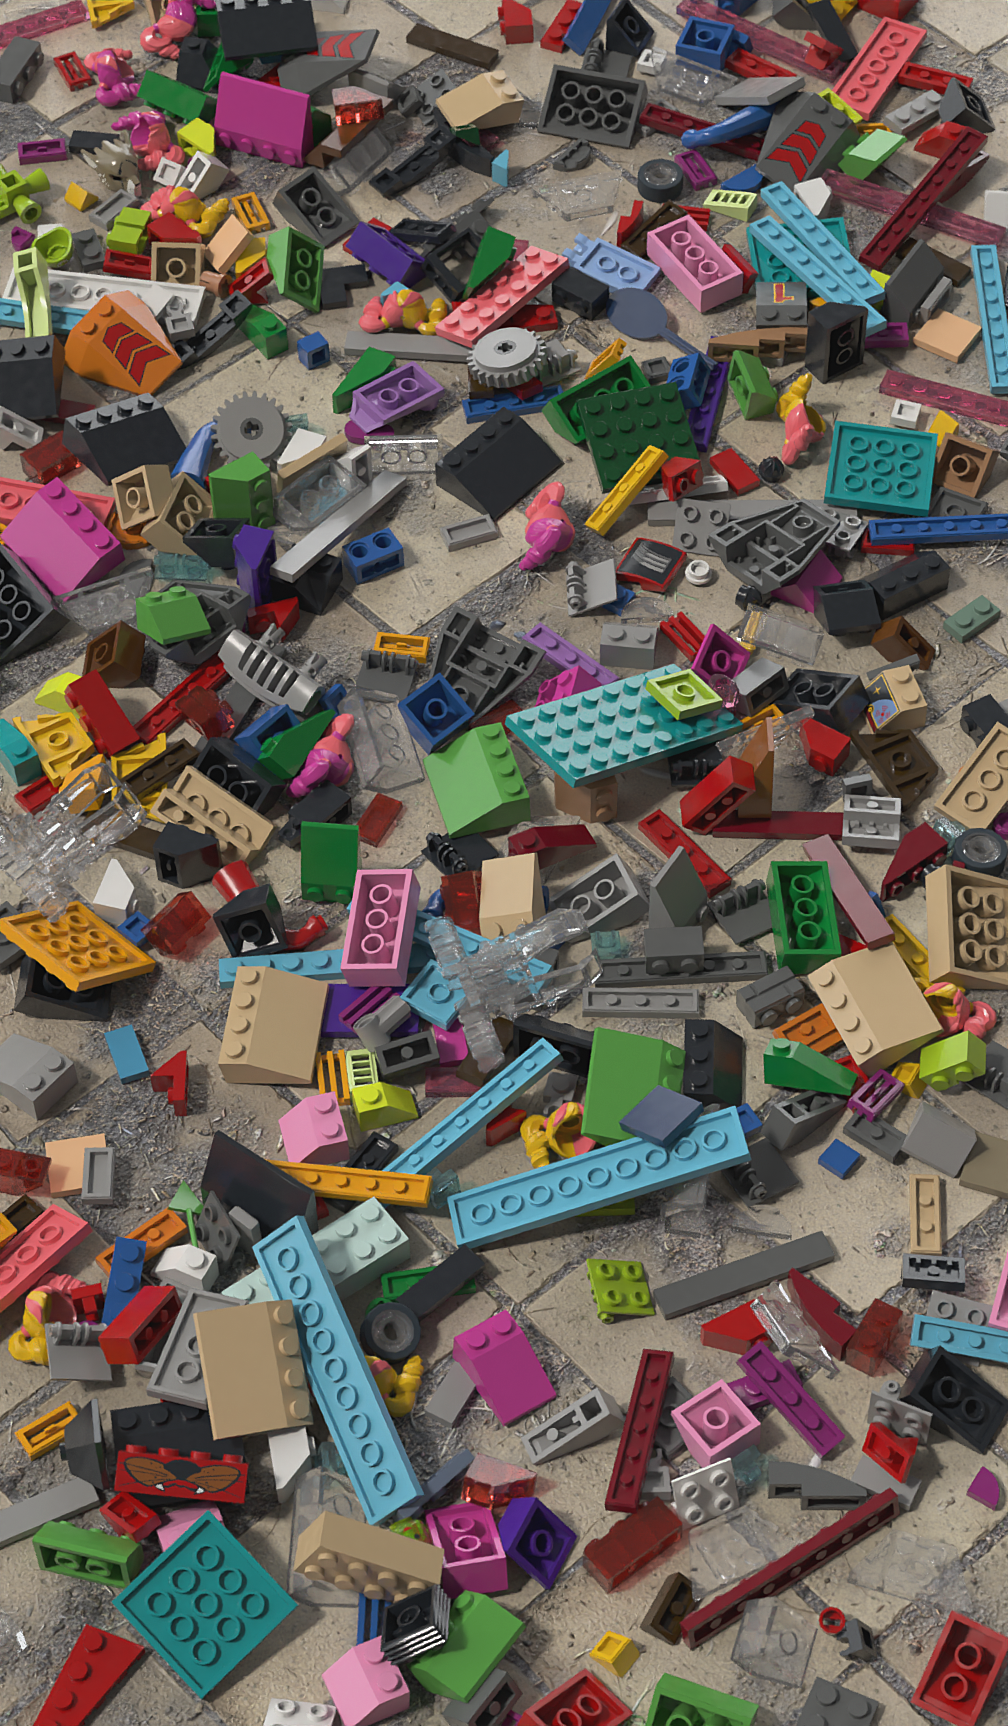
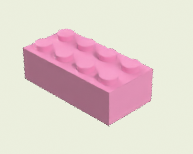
M690 215L647 233V255L657 266L661 267V271L700 313L742 295L743 272Z
M413 869L357 870L340 968L349 987L405 986L421 889Z

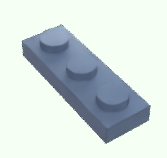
M467 1448L458 1452L421 1485L424 1496L408 1506L399 1508L396 1514L392 1516L394 1521L400 1523L407 1519L409 1523L424 1512L421 1506L426 1501L431 1499L434 1502L448 1490L444 1485L452 1478L458 1481L471 1470L468 1464L475 1459Z

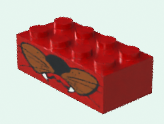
M130 1444L126 1445V1450L118 1452L114 1491L233 1503L245 1502L249 1463L242 1462L243 1456L224 1454L223 1460L210 1459V1452L191 1451V1457L178 1456L179 1449L159 1448L158 1454L147 1453V1446Z

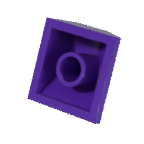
M537 1497L512 1498L498 1524L504 1552L545 1590L550 1589L578 1535Z

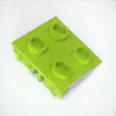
M586 1259L589 1270L586 1275L591 1282V1294L594 1295L593 1302L598 1304L597 1317L602 1320V1323L612 1322L615 1314L655 1315L641 1262Z

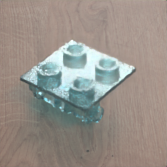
M159 550L158 555H154V566H156L154 579L207 581L209 565L198 555L160 552Z

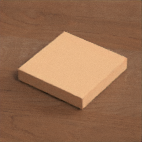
M232 214L205 248V257L218 272L226 274L253 240L254 236Z
M938 308L930 320L916 334L913 344L958 363L979 337L982 327Z
M104 1133L45 1143L52 1198L82 1194L85 1148L106 1147Z

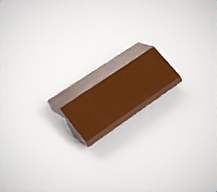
M374 93L370 95L304 157V162L325 168L335 157L343 158L394 108L393 99Z

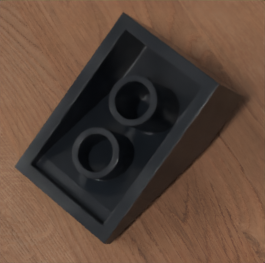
M796 668L787 679L790 689L768 704V706L775 704L784 715L798 722L801 721L803 715H806L843 733L870 702V698L859 675Z
M26 955L21 962L13 1011L40 1019L105 1022L108 1016L112 983L75 992L67 988L65 983L58 977L46 971L45 967L38 961Z
M941 1345L922 1353L901 1387L899 1401L932 1414L930 1428L978 1454H983L1008 1412V1400Z

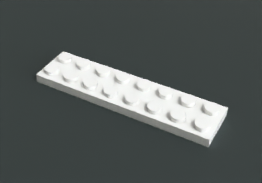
M13 266L2 298L21 301ZM48 270L50 305L90 311L104 295L126 290L141 300L155 283L174 294L175 300L170 305L171 310H178V303L182 302L184 314L190 313L193 326L196 328L206 296V287ZM167 310L157 321L158 324L166 325Z

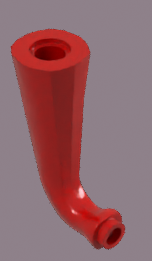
M244 860L226 865L212 879V885L227 902L231 901L242 891L259 886ZM310 916L306 925L300 929L291 930L285 927L288 948L282 950L298 951L306 948L316 939L325 936V931L329 928L322 916Z

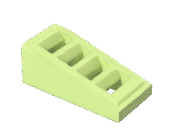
M713 189L703 203V208H709L711 211L748 222L757 208L758 195L749 192Z
M367 1049L345 1051L351 1103H353L352 1088L369 1085H355V1083L372 1082L373 1084L378 1082L375 1053L369 1052ZM369 1057V1060L352 1061V1059ZM370 1065V1068L353 1069V1067ZM371 1074V1076L354 1077V1075Z

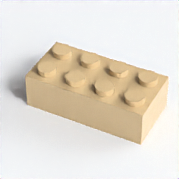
M325 1510L299 1535L293 1571L304 1574L310 1580H322L332 1583L335 1587L342 1590L351 1589L363 1593L370 1599H382L395 1603L435 1584H440L444 1549Z

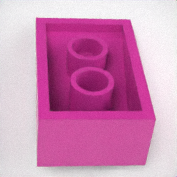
M506 1309L454 1337L453 1359L463 1367L476 1385V1390L503 1426L512 1423L556 1398L557 1394L524 1332Z
M487 1499L424 1510L427 1530L432 1544L444 1549L440 1588L443 1589V1593L447 1594L446 1598L456 1599L465 1590L482 1594L508 1589L506 1556Z

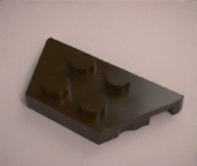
M880 729L875 730V734H859V730L850 731L849 737L890 796L892 798H901V811L906 812L938 775L939 767L911 729H897L895 731Z

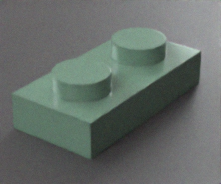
M981 595L943 622V629L962 644L998 619L1001 610Z

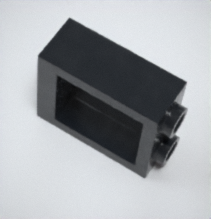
M469 227L426 256L420 268L450 303L462 299L467 283L462 285L442 260L463 247L475 261L481 238Z

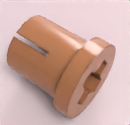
M210 271L202 273L200 280L203 281H199V286L206 287V291L214 293L216 297L223 299L228 296V285L232 283L230 275L225 273L217 274Z

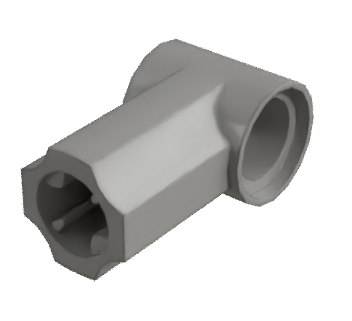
M392 996L377 1011L359 1019L354 1024L353 1029L367 1050L375 1052V1047L387 1044L391 1039L390 1034L411 1016V1008L399 996Z

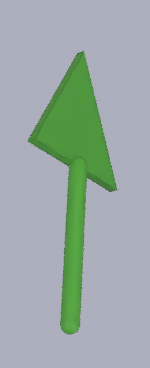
M183 1180L167 1209L187 1214L192 1246L199 1248L193 1214L200 1215L204 1206Z

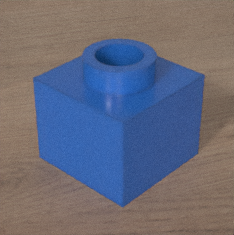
M319 331L297 341L298 359L308 370H312L330 361L329 342Z

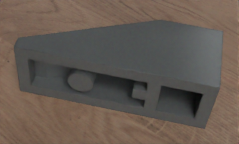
M814 1090L807 1091L775 1104L760 1133L773 1146L782 1151L804 1140L843 1109L847 1101L839 1094Z

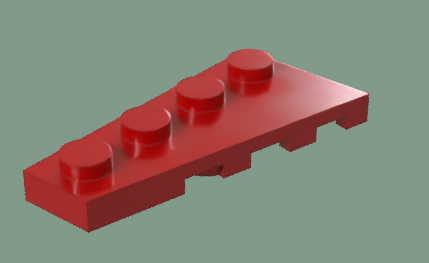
M451 302L452 312L464 302ZM525 304L496 330L503 328H526L527 331H535V333L557 330L558 321L554 306Z
M85 1624L33 1726H84L86 1718L95 1708L98 1709L110 1690L116 1683L119 1684L128 1674V1669L146 1653L145 1647Z

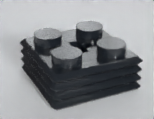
M435 1584L384 1608L380 1652H384V1657H387V1661H391V1666L402 1662L410 1663L418 1655L429 1650L437 1651L447 1643L450 1598H446L447 1594L443 1593V1589H440V1584Z

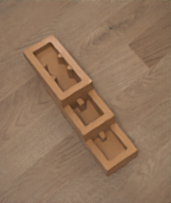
M780 327L755 329L711 338L708 341V357L714 361L731 362L733 351L737 350L756 357L784 358V351L806 353L807 328Z

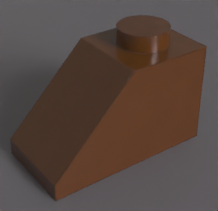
M903 616L881 623V628L876 629L871 641V645L888 662L893 663L917 654L920 659L919 670L923 671L929 669L935 653V649Z

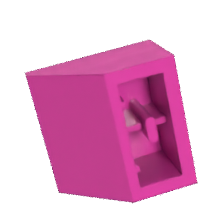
M578 665L570 670L563 671L560 675L550 680H545L538 689L539 694L534 707L600 687L602 683Z

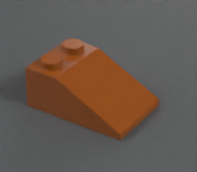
M772 717L765 718L739 757V759L753 764L756 791L737 807L738 818H771L775 752Z

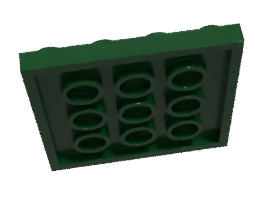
M676 382L577 399L576 407L602 494L610 493L649 445L663 450L669 456L665 462L674 457L700 460ZM661 467L645 486L662 483Z

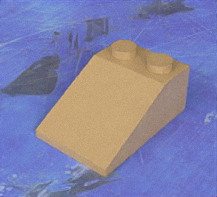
M503 70L478 75L439 97L435 103L452 127L472 123L478 129L518 123L524 99Z
M537 853L482 861L479 912L482 937L501 945L549 938Z

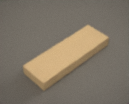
M909 1174L910 1254L941 1256L940 1175Z

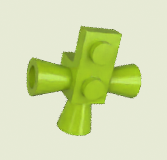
M0 164V219L16 211L21 221L25 224H31L40 217L42 208L31 200L29 195L50 190L49 180L41 168L36 169L23 179L15 169L7 173L4 166Z

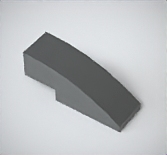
M768 1461V1499H800V1510H855L866 1503L867 1490L846 1478L809 1465Z

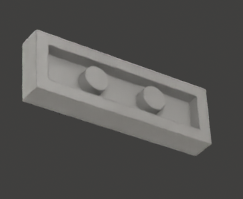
M930 90L886 115L883 124L896 134L904 135L939 115L938 110L943 97L934 90Z

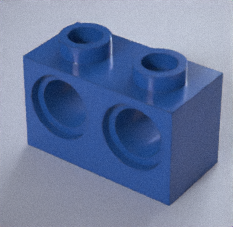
M700 353L673 359L666 383L676 382L684 410L701 406L711 369Z
M389 527L342 546L343 564L357 585L404 566L403 547Z

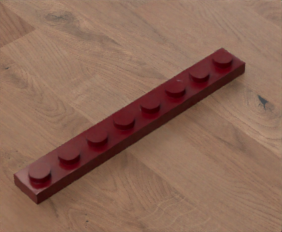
M967 126L859 254V262L880 272L988 143V136Z
M891 1487L882 1493L873 1495L868 1502L855 1510L848 1511L840 1520L829 1527L820 1529L815 1536L806 1542L795 1545L790 1552L778 1560L769 1562L764 1569L753 1576L744 1578L733 1589L725 1594L716 1596L711 1603L700 1610L688 1614L680 1622L683 1642L692 1650L899 1516L898 1495Z

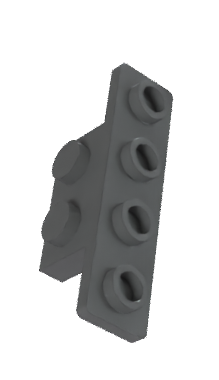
M491 196L486 201L480 199L471 207L473 211L470 214L466 211L455 220L457 231L443 243H447L468 227L479 235L482 240L488 226L491 225L481 213L494 202L493 197ZM425 243L422 246L425 250L420 255L425 258L442 244ZM461 247L453 254L460 260L468 253Z

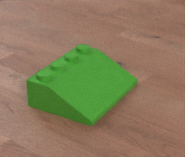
M501 722L473 728L423 759L424 768L450 839L531 821L530 797Z
M602 1027L595 1028L581 1135L605 1146L637 1137L621 1130L619 1121L657 1085L681 1094L686 1051L664 1040Z

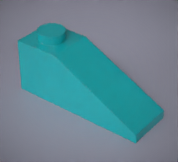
M2 718L0 719V762L19 787L42 775L39 755L28 739Z

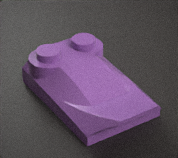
M412 361L353 391V403L349 417L363 432L367 433L418 409L429 411L436 408L439 404V399L444 397V388L417 363Z

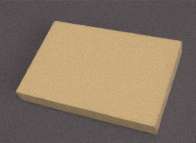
M343 433L338 434L279 470L276 492L280 498L286 497L323 474L326 470L332 468V461L347 452L348 439Z

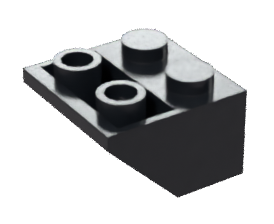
M865 579L813 586L814 617L829 635L841 637L850 632L869 633L872 629L881 628L873 588Z
M168 822L153 845L158 880L181 889L211 881L213 876L223 868L219 839L207 833L203 834L191 830L185 825Z

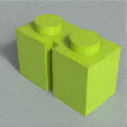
M123 207L120 215L116 216L112 232L107 234L106 246L112 250L142 255L149 240L147 225L152 223L151 211Z
M969 1030L921 1048L919 1078L937 1092L957 1085L959 1081H970L985 1074L986 1043Z

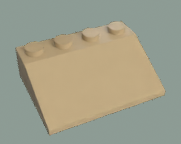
M947 864L926 875L929 983L949 982L964 989L1008 990V880Z
M893 942L871 950L865 948L833 959L808 975L857 1066L869 1078L880 1068L884 1070L944 1032Z
M238 966L218 1061L226 1083L312 1084L329 984L266 966Z
M292 1299L266 1301L193 1314L214 1440L268 1434L267 1432L300 1426L306 1427L313 1424Z

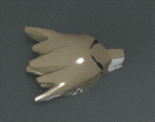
M127 130L123 131L125 143L113 139V145L104 140L102 141L101 149L97 147L94 149L96 156L83 149L81 150L84 159L98 173L101 182L107 189L112 191L123 189L135 197L142 195L138 159ZM112 175L122 177V180H114Z

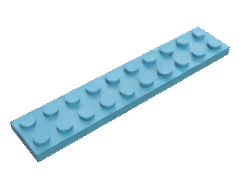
M732 1106L697 1117L666 1148L640 1137H634L448 1196L447 1201L457 1246L460 1248L465 1244L471 1249L752 1159L736 1106Z
M296 1215L254 1245L252 1249L274 1301L292 1299L305 1374L368 1523L372 1526H378L394 1516L399 1508L408 1506L424 1496V1493L304 1216Z

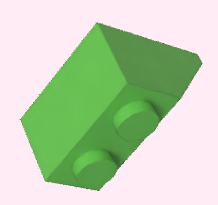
M877 129L871 135L866 132L856 141L859 144L856 148L852 144L842 153L844 158L838 163V166L857 186L891 157L908 139L903 135Z
M740 350L733 351L728 381L744 419L749 420L774 413L776 402H778V393L775 387L770 385L767 368L762 366L758 357Z
M175 586L166 592H149L144 597L136 598L137 629L162 645L211 634V628L197 596L186 590L185 587Z

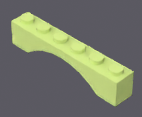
M36 247L14 252V275L23 307L25 338L53 335L47 262Z

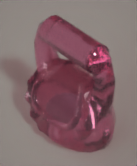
M723 674L712 675L708 686L723 699L721 708H726L736 717V705L740 702L741 698L739 688L728 676Z

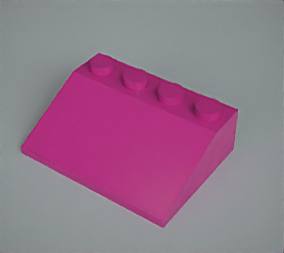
M222 72L220 75L214 124L216 145L303 168L306 164L304 157L314 148L310 95Z
M58 477L38 490L0 535V539L21 559L26 567L62 605H65L126 560L121 543Z

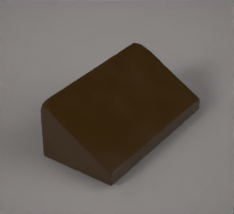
M680 1572L668 1575L639 1628L670 1645H675L681 1634L680 1622L693 1612L704 1591Z

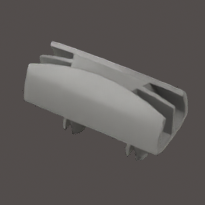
M272 623L259 641L252 639L240 630L234 629L220 649L218 656L224 662L223 667L240 685L272 707L288 704L298 720L302 722L318 714L323 709L318 700L326 694L324 686L314 680L315 676L328 663L323 655L319 658L318 653L314 651L301 669H297L271 652L286 634L282 628L277 630L276 625Z

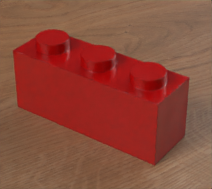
M97 669L68 684L64 691L66 694L64 695L65 701L80 716V725L85 732H90L94 738V746L99 754H103L107 760H110L111 756L126 751L138 742L140 737Z
M731 755L727 757L680 800L682 827L706 835L756 791L753 764Z
M144 1286L102 1332L98 1340L107 1364H139L174 1325L182 1307L175 1286Z

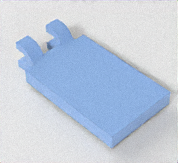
M581 233L574 238V242L577 244L573 250L566 248L562 253L563 257L568 258L571 267L608 285L609 292L611 293L628 287L647 291L659 277L661 267L598 237L595 241H592Z

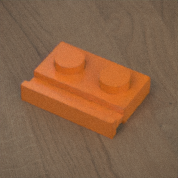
M822 1003L774 1029L772 1032L775 1039L785 1038L789 1041L801 1042L821 1054L843 1041Z

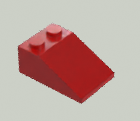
M951 1610L911 1699V1703L957 1726H976L1008 1665V1636L960 1612Z
M584 1668L525 1710L517 1726H623L631 1718L633 1712L587 1668Z

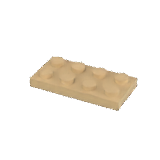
M999 722L991 729L934 804L935 811L964 830L971 828L988 829L1008 803V728Z

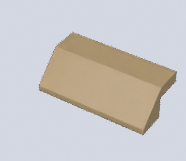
M191 765L185 767L173 789H163L150 811L166 824L171 822L177 825H185L191 830L203 834L207 833L219 839L222 863L225 866L239 860H244L249 864L264 850L278 827Z

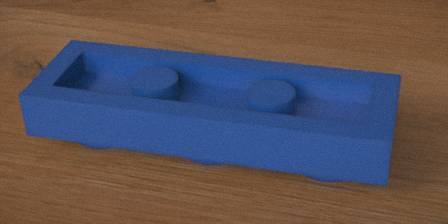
M116 1236L101 1323H106L109 1326L138 1294L147 1241Z

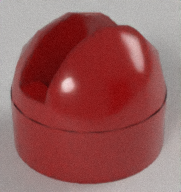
M836 1607L825 1608L819 1616L820 1629L828 1635L839 1634L845 1626L843 1612ZM823 1621H840V1626L824 1625Z

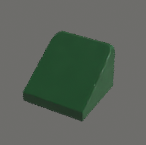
M472 123L450 128V132L455 136L480 145L479 129Z

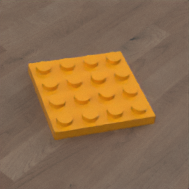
M78 900L0 919V932L9 941L18 945L29 957L38 961L45 967L46 971L58 977L65 983L67 988L75 992L153 972L156 961Z

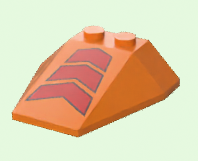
M128 290L104 295L71 329L64 347L66 350L64 365L75 374L135 395L145 393L153 395L183 364L146 303Z

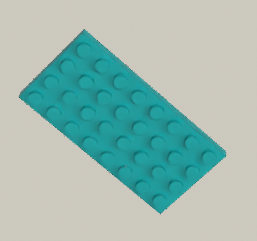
M675 664L507 715L505 725L572 788L736 735L742 731L743 723L722 705L720 709L677 720L645 687L647 680L682 671Z

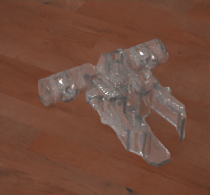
M96 764L84 769L59 794L53 795L51 802L43 811L38 812L35 816L30 812L22 813L13 818L4 828L0 825V868L2 871L6 870L5 874L13 881L16 879V885L18 887L22 886V893L28 897L30 902L33 903L43 916H48L47 920L50 923H55L67 912L66 910L69 906L67 897L63 895L55 884L60 880L67 884L79 880L78 875L80 872L84 873L86 871L85 867L87 864L90 866L93 863L91 860L94 856L97 858L99 856L98 852L101 849L104 850L107 846L125 839L144 821L147 812L125 782L122 784L107 764ZM122 786L113 801L76 827L72 824L101 794L115 787Z
M557 908L527 925H518L516 931L504 937L499 936L489 942H480L479 951L470 956H466L465 949L451 917L439 916L434 920L426 921L424 925L425 931L430 933L428 939L438 966L443 968V971H441L442 976L445 980L448 979L449 984H447L449 991L463 989L466 997L454 1004L455 1011L459 1010L460 1015L458 1019L461 1024H464L462 1029L473 1059L478 1061L479 1072L483 1071V1074L489 1072L490 1069L498 1068L505 1061V1055L502 1052L501 1043L491 1019L505 1015L508 1020H514L517 1015L531 1011V1008L544 1004L552 1006L556 1003V999L573 991L590 987L603 973V964L596 947L578 965L534 977L527 963L549 947L582 935L583 932L589 933L581 910ZM532 994L535 1000L531 1003L524 1002L516 1005L518 1001Z

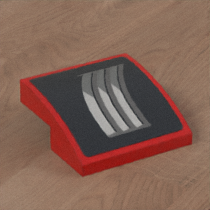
M637 537L616 568V580L639 582L642 590L665 592L688 557L687 553L660 541Z

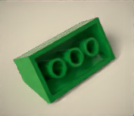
M629 355L550 399L541 411L557 434L574 444H578L585 440L586 437L576 407L577 399L644 388L651 385L633 357Z
M771 861L766 878V887L778 970L788 966L793 974H809L842 955L827 861Z

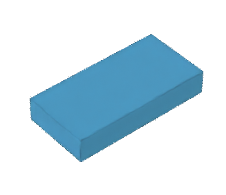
M132 1025L104 1033L121 1084L150 1076Z

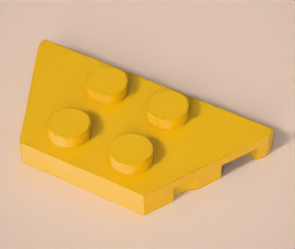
M86 0L92 29L135 9L134 0Z
M72 712L58 713L56 715H37V720L22 721L21 717L12 718L14 727L28 739L38 753L41 768L54 787L59 786L64 781L66 774L79 767L95 752L93 742Z
M161 733L157 735L158 740L145 746L141 742L128 751H122L111 756L112 806L165 823L150 811L163 789H168V782L137 803L123 792L118 785V780L167 749L166 733Z

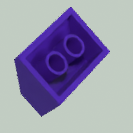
M360 221L346 244V247L353 252L351 255L355 259L363 263L366 261L370 265L369 269L380 276L383 274L387 277L386 282L389 285H393L398 281L410 289L427 277L420 269L425 258L384 227Z
M244 524L240 533L235 535L232 548L236 550L237 585L240 586L241 590L250 594V609L272 602L271 578L273 575L270 574V566L277 561L274 531Z

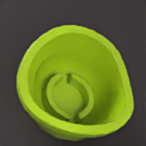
M56 227L37 237L31 248L36 247L46 260L47 266L52 268L65 265L73 256V238L70 231L65 227Z

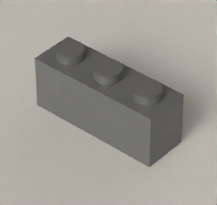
M15 36L1 55L0 101L13 104L18 96L22 95L25 86L33 79L34 73L44 62L41 42Z

